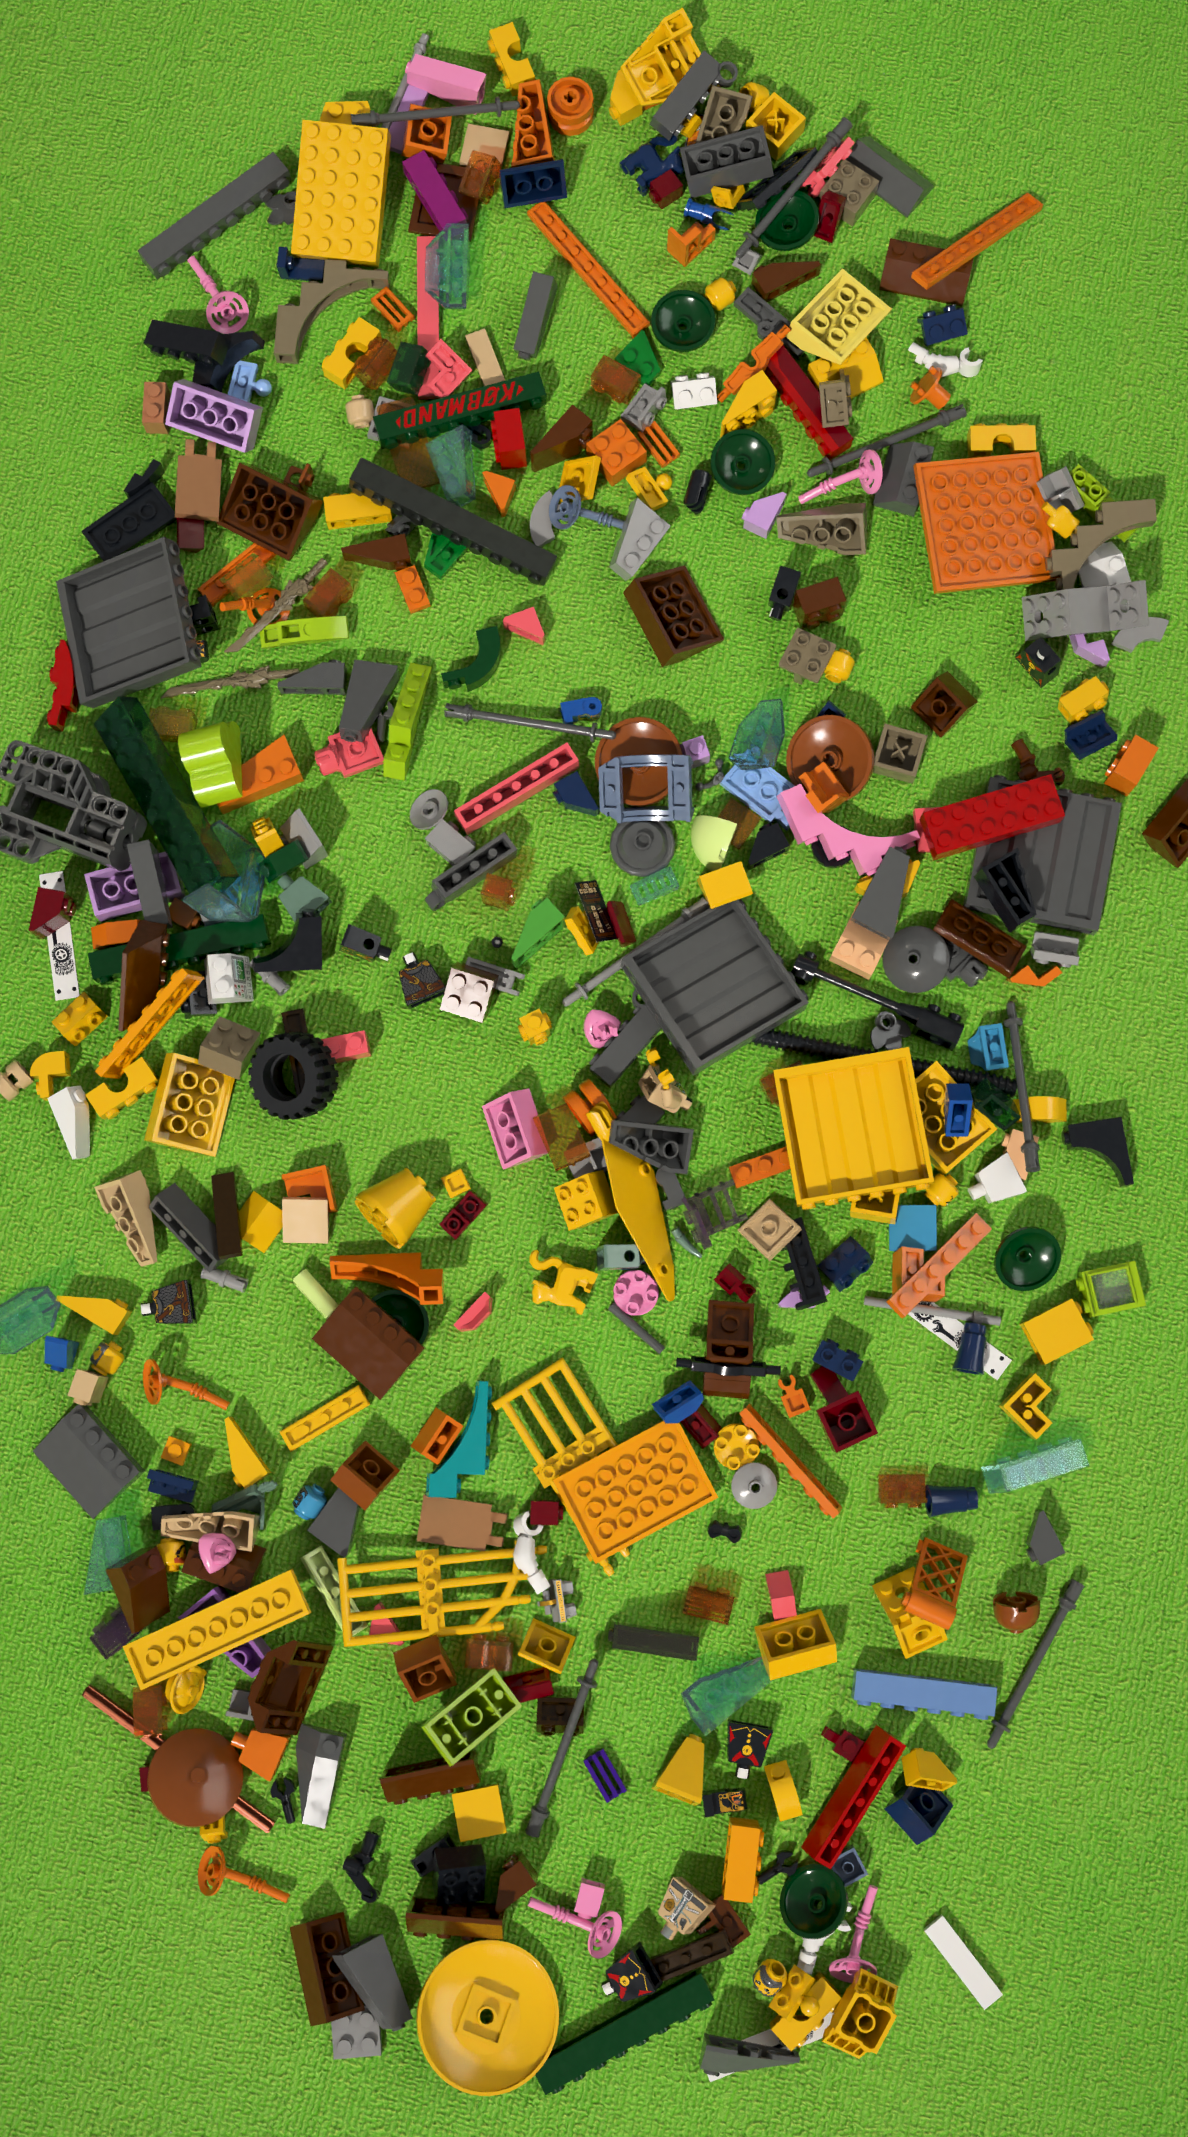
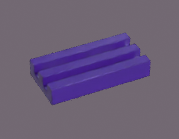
M604 1748L583 1760L607 1803L627 1791ZM599 1756L603 1757L620 1787L618 1790L615 1789L600 1763ZM592 1760L595 1762L597 1768L599 1769L601 1775L603 1776L605 1782L611 1790V1794L608 1795L602 1782L600 1781L598 1775L590 1763Z

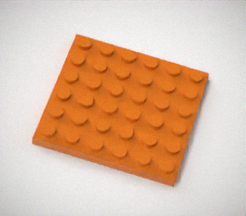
M1039 452L915 463L913 468L934 594L1056 581V578H1059V576L1050 577L1049 570L1046 571L1045 559L1051 550H1055L1052 529L1047 525L1050 516L1041 508L1045 501L1036 484L1037 481L1043 478Z

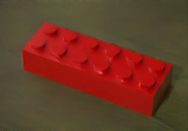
M1050 774L923 812L919 820L932 859L935 861L1060 823L1065 817V813L1052 775Z

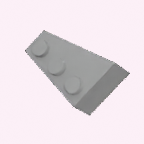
M638 497L629 505V511L609 565L625 581L634 576L670 528L666 521Z

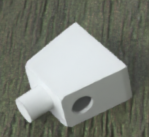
M1005 1153L975 1174L978 1184L968 1188V1192L973 1200L985 1196L988 1203L1015 1197L1027 1192L1008 1153Z

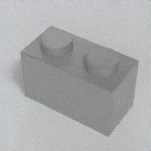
M442 819L425 837V841L435 852L454 866L476 851L474 846L476 843L469 836L463 837L458 833L459 828L451 821L447 823Z

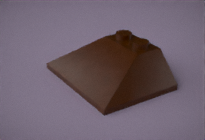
M292 1640L266 1653L260 1663V1670L251 1685L248 1696L256 1731L272 1734H298L334 1646Z

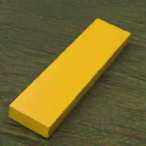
M357 1385L280 1431V1434L290 1452L371 1404L361 1386Z

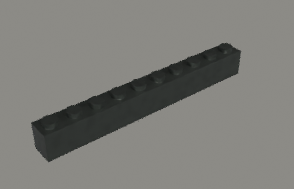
M362 457L349 479V488L356 495H364L370 498L376 505H384L390 508L394 514L403 515L414 524L423 525L434 534L443 535L449 538L452 543L463 545L469 548L472 553L483 555L492 563L507 567L513 574H521L527 577L533 584L544 586L556 563V555Z

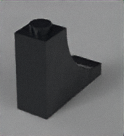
M254 331L222 334L231 342L223 365L213 364L210 367L196 361L192 382L222 392L224 382L235 364L249 353L264 349L265 341Z
M304 909L302 913H296L295 925L287 941L269 955L252 958L254 972L322 970V917L313 909Z
M1122 1117L1071 1124L1063 1128L1064 1131L1061 1132L1063 1144L1067 1145V1150H1084L1099 1156L1112 1168L1120 1187L1134 1184Z

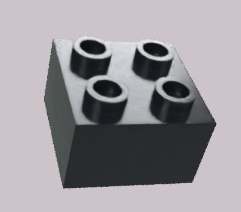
M482 1845L434 1849L432 1886L436 1905L444 1906L484 1901L486 1861Z

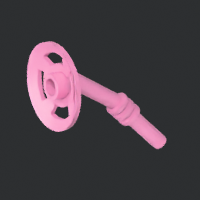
M191 256L187 260L200 278V284L205 291L212 296L206 308V317L210 326L223 334L239 331L246 324L249 316V309L245 299L233 291L219 292L216 288L217 284L214 283L211 276L206 274L195 256ZM233 298H236L241 303L242 309H239L238 304ZM230 302L234 304L235 309L231 307ZM217 312L221 313L222 319L218 316ZM214 313L216 319L221 323L220 325L215 323L211 314ZM236 315L240 317L236 324L228 327V322L233 320Z
M872 449L864 451L861 455L858 469L835 478L830 477L828 480H824V483L820 482L819 486L798 496L800 503L803 504L823 493L827 494V491L835 490L836 486L859 478L861 486L866 493L875 494L881 486L883 477L882 463L879 455ZM871 459H872V461H873V463H874V467H873V465H871V463H870V460H871Z
M869 1885L862 1909L858 1911L856 1916L857 1921L854 1922L856 1927L849 1955L846 1958L835 1960L829 1965L830 1974L838 1980L853 1983L854 1975L861 1969L860 1966H863L862 1969L866 1971L868 1968L871 1969L869 1972L877 1975V1968L859 1957L864 1931L868 1929L867 1924L870 1923L869 1919L872 1917L870 1912L878 1888L874 1885Z
M530 1897L527 1906L551 1915L552 1919L557 1918V1921L562 1920V1923L569 1922L589 1931L588 1951L594 1958L600 1959L607 1956L618 1942L622 1929V1920L615 1911L603 1913L593 1923L570 1913V1909L560 1908V1905L553 1906L533 1897ZM611 1916L612 1919L609 1920V1919H607V1918H605V1917ZM593 1946L600 1947L601 1949L594 1950Z

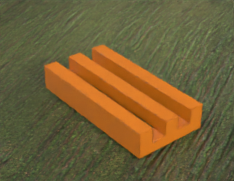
M387 286L370 299L376 309L398 332L402 330L403 326L406 327L409 321L415 320L414 315ZM386 294L406 317L403 318L383 295ZM378 300H380L391 311V313L400 321L399 323L380 304Z
M656 421L647 426L643 432H637L639 439L662 468L680 457V453ZM653 430L656 432V434L660 437V439L663 441V443L666 445V447H667V448L669 449V451L672 453V456L669 454V452L666 450V448L663 446V444L659 441V439H658V438L656 437V435L653 433ZM648 434L650 436V438L653 440V442L656 444L659 450L666 457L665 461L656 451V449L653 447V445L650 443V441L647 439L645 435Z

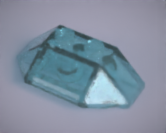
M447 223L443 230L426 247L425 291L445 309H466L469 298V224Z
M781 699L760 701L757 704V708L750 712L739 724L728 757L739 769L750 770L775 766L785 735L783 702Z
M48 1286L27 1288L0 1305V1354H15L53 1330L61 1304Z

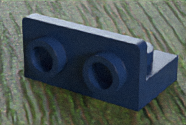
M155 1468L149 1469L147 1476L148 1479H151L148 1488L149 1492L188 1503L193 1502L198 1480Z

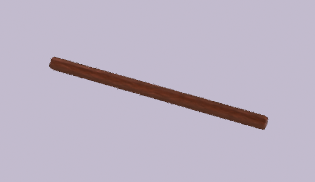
M89 1685L84 1690L82 1695L85 1699L155 1751L166 1741L94 1686ZM239 1795L232 1808L265 1833H269L275 1825V1821Z

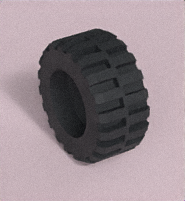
M302 1032L278 1034L264 1040L263 1044L259 1045L255 1050L257 1055H252L250 1060L252 1067L248 1071V1075H251L249 1085L250 1088L253 1087L254 1093L252 1095L254 1099L260 1101L259 1106L263 1110L268 1109L269 1115L273 1117L278 1116L279 1119L283 1120L299 1119L317 1114L318 1111H322L327 1107V1102L332 1101L334 1097L332 1091L337 1090L338 1082H335V1079L339 1075L338 1070H335L334 1066L337 1062L335 1057L331 1058L330 1053L332 1051L328 1046H323L324 1042L320 1038H314L313 1034ZM289 1055L295 1057L300 1062L305 1074V1084L298 1096L292 1094L287 1089L282 1077L283 1064Z

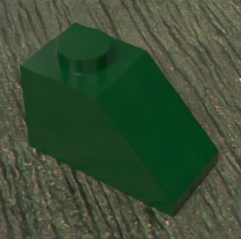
M295 840L267 856L259 863L263 876L271 883L280 879L285 874H291L309 858L299 840Z

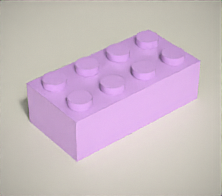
M182 379L175 381L173 384L165 425L246 453L254 449L263 407Z
M171 850L159 853L168 903L172 902L174 898L179 900L185 899L186 894L176 856ZM131 864L124 871L108 867L84 874L94 915L99 921L102 922L142 911Z

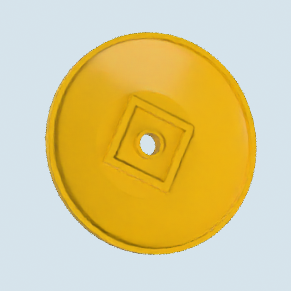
M479 1940L467 1943L446 1955L428 1976L422 1988L417 2007L418 2039L422 2052L431 2068L442 2080L452 2087L478 2096H494L510 2092L529 2081L541 2069L552 2051L559 2025V2006L554 1985L540 1962L529 1952L515 1944L500 1940ZM484 2009H489L492 2013V2018L488 2023H482L480 2020V2013Z

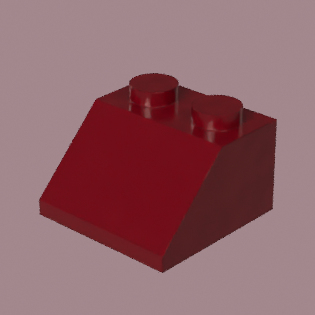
M38 887L29 931L38 938L44 939L69 923L71 916H74L76 911L74 900L63 891Z
M859 1391L853 1392L816 1410L822 1429L832 1451L835 1453L878 1434Z

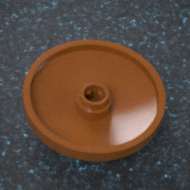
M837 715L819 716L803 724L793 735L786 755L787 771L794 786L801 784L806 794L809 793L799 779V776L804 772L812 771L822 762H826L849 794L850 798L846 801L854 798L865 788L874 769V750L867 733L856 722Z
M634 717L620 721L609 729L616 732L615 739L602 738L595 754V770L599 780L598 768L616 756L645 754L683 755L679 741L664 724L650 718ZM667 766L622 768L623 804L648 806L668 796Z
M202 1728L183 1730L169 1737L154 1754L147 1774L148 1792L157 1811L170 1822L190 1828L207 1826L225 1816L236 1803L243 1785L242 1763L238 1761L240 1756L234 1746L222 1735Z

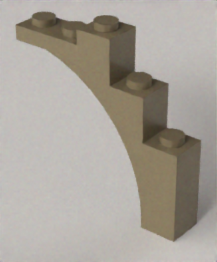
M325 259L323 283L317 281L302 282L300 306L290 303L278 305L274 344L276 362L298 364L303 339L320 313L338 299L356 291L368 288L383 289L386 286L390 289L388 271L382 269L363 270L358 267L348 269L347 261Z
M1155 499L1101 503L1095 512V521L1099 525L1077 526L1070 535V544L1074 548L1051 550L1048 557H1046L1045 568L1046 571L1049 570L1050 577L1059 576L1055 581L1056 591L1073 589L1083 563L1104 542L1125 531L1152 527L1157 521Z

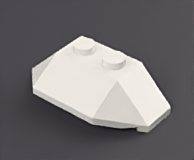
M1112 541L1100 545L1086 559L1078 573L1082 588L1103 587L1131 582L1123 553ZM1127 601L1126 608L1129 610L1130 605Z

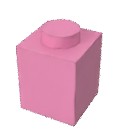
M585 1878L581 1879L574 1911L578 1912V1916L585 1919L598 1917L605 1884Z

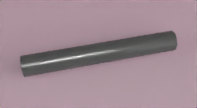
M615 1303L608 1308L611 1313L658 1354L665 1349L660 1342Z

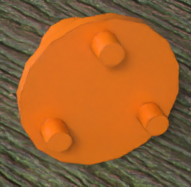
M931 366L928 370L929 372L918 384L915 381L911 383L910 387L914 390L910 396V402L915 405L927 399L939 410L946 405L951 394L938 383L942 376V369Z

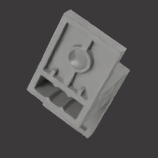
M1146 580L1103 587L1064 589L1022 597L1025 641L1037 640L1040 637L1046 639L1149 626ZM1127 601L1130 605L1129 610L1126 608Z

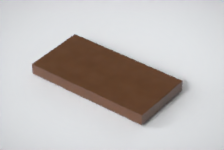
M953 899L949 901L933 928V931L1007 978L1012 975L1027 947Z

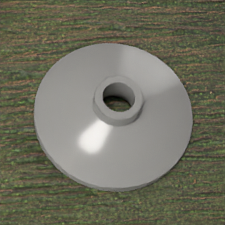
M431 789L422 793L411 807V823L421 830L436 826L447 812V796L437 789Z
M747 1463L741 1466L733 1475L731 1481L732 1494L736 1501L746 1508H762L769 1504L776 1494V1477L771 1469L764 1464ZM753 1484H759L757 1491L751 1490Z

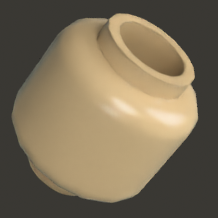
M364 395L352 396V400L345 405L348 423L354 425L355 429L370 427L374 416L373 402L370 399L364 398Z

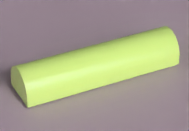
M307 1269L293 1278L295 1286L327 1320L339 1306Z
M321 1545L300 1559L342 1630L339 1576ZM350 1598L351 1613L360 1612L354 1600ZM366 1621L351 1622L352 1636L368 1627Z

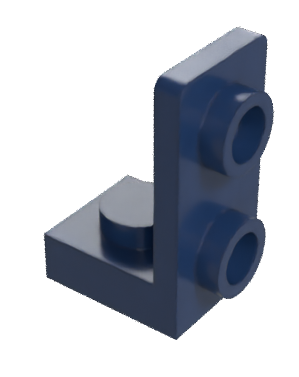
M279 247L277 269L281 279L323 281L324 260L293 258V256H290L287 247Z

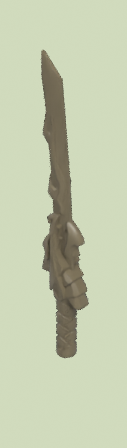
M321 558L301 580L298 578L293 583L289 580L285 589L281 591L279 600L274 602L275 606L270 611H265L261 620L253 627H248L242 636L224 652H238L282 611L292 610V605L295 604L297 596L308 594L309 591L313 590V586L309 584L327 565L326 560Z
M269 665L262 666L250 674L246 671L240 673L237 670L231 677L169 688L161 699L181 694H196L198 691L206 689H222L223 686L230 685L233 688L240 686L246 689L249 687L261 689L260 684H266L269 682L268 680L289 678L300 673L299 668L270 671Z

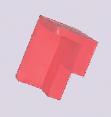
M442 339L426 354V357L441 371L427 386L438 399L452 395L472 372V369Z

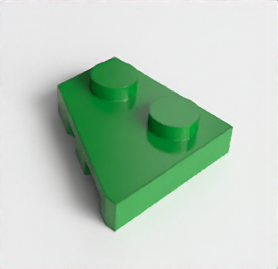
M643 330L615 357V363L642 386L644 384L650 386L661 374L658 362Z
M432 532L424 567L442 580L468 548L463 545H456L449 538Z

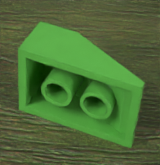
M545 898L543 901L541 899L538 900L531 907L532 911L529 913L511 958L513 967L516 970L566 927L565 916L548 898Z

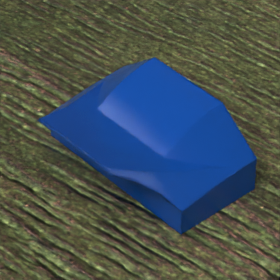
M689 1380L653 1403L652 1406L666 1424L679 1423L698 1410L704 1397L702 1392Z

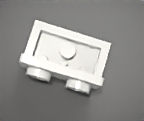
M709 372L696 374L697 378L689 379L688 375L676 376L675 380L671 381L674 409L717 404L715 377L709 376Z

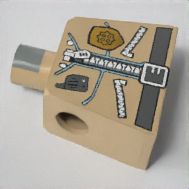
M673 1877L658 1910V1914L667 1921L660 1931L661 1934L669 1940H673L678 1931L683 1935L691 1934L715 1908L716 1904L683 1877Z

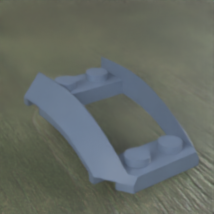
M645 754L616 756L598 768L600 812L607 817H612L617 823L674 820L691 822L695 807H692L691 765L694 762L691 756ZM667 766L668 806L624 808L622 768Z

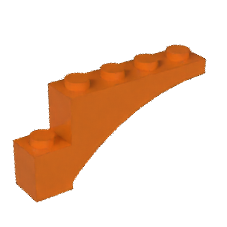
M421 1252L330 1256L331 1279H349L378 1283L414 1297L420 1301V1305L443 1304V1269H423Z

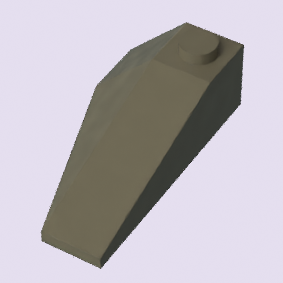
M712 85L696 143L738 132L747 119L753 96Z
M866 503L840 504L778 515L776 517L778 538L800 544L815 545L823 550L826 548L838 551L837 553L842 555L866 554Z

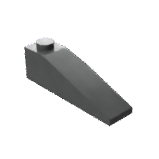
M704 2033L699 2065L700 2069L704 2070V2073L717 2076L718 2073L725 2074L799 2063L800 2056L797 2051Z

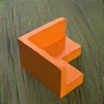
M695 222L687 231L680 235L673 227H670L668 229L667 251L686 267L715 240L716 229L710 223L704 228L699 222Z
M822 762L812 771L804 772L799 776V779L809 792L805 796L817 813H830L850 798L826 762Z
M322 1165L281 1175L282 1180L285 1181L288 1197L311 1195V1197L328 1198L329 1213L338 1211L328 1166Z
M902 1246L893 1253L892 1295L924 1264V1249ZM945 1277L921 1301L937 1302L945 1296Z

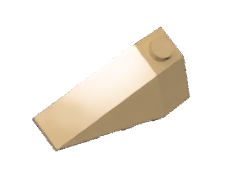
M141 1170L95 1186L94 1188L106 1214L111 1213L117 1222L114 1225L117 1231H122L126 1236V1244L139 1265L142 1267L156 1263L157 1253L152 1211L149 1208L151 1204L146 1179L142 1175Z
M236 1511L162 1516L161 1536L198 1542L203 1534L221 1533L231 1539L236 1549L252 1552L259 1532L260 1516Z

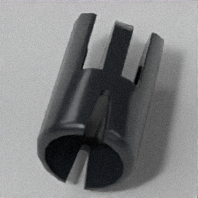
M700 469L692 471L683 503L695 514L702 512L712 481V475Z

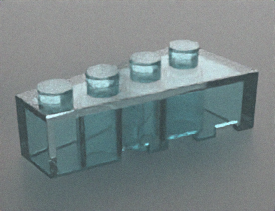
M1071 1436L1058 1439L1059 1444H1042L1037 1446L1038 1450L1031 1452V1449L1020 1451L1016 1457L1005 1456L996 1459V1463L982 1466L981 1469L989 1494L1010 1492L1089 1466L1081 1439L1072 1440Z

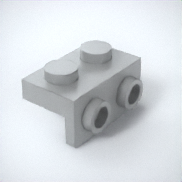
M644 384L621 414V420L643 432L647 426L653 423L656 413L665 407L667 402L665 388L661 387L659 390H656Z
M1035 931L1030 953L1038 963L1049 964V961L1057 962L1062 967L1078 966L1080 958L1077 953L1079 939Z

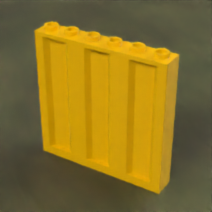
M909 1047L773 1070L797 1207L802 1206V1210L816 1208L815 1204L825 1203V1206L839 1204L838 1200L847 1199L848 1202H855L861 1200V1196L870 1195V1198L883 1197L884 1192L893 1191L894 1195L907 1192V1188L916 1187V1191L926 1190L930 1188L929 1185L934 1183Z

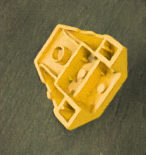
M683 8L666 16L620 67L641 107L664 103L701 55L690 34L693 25Z

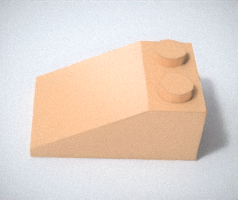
M858 901L829 961L869 980L889 940L851 921L860 903Z

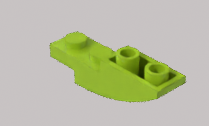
M1079 464L1070 472L1085 505L1083 508L1095 520V512L1101 503L1115 502L1109 496L1111 492ZM1139 528L1125 531L1117 536L1125 543Z
M347 616L279 621L276 624L267 625L260 631L261 648L263 649L349 639Z

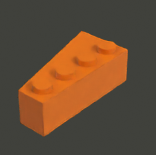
M540 79L520 83L517 100L520 103V108L517 109V120L515 121V141L513 142L514 152L511 167L555 161L544 92Z
M282 735L241 765L243 797L218 803L217 805L222 814H226L304 781L285 735Z

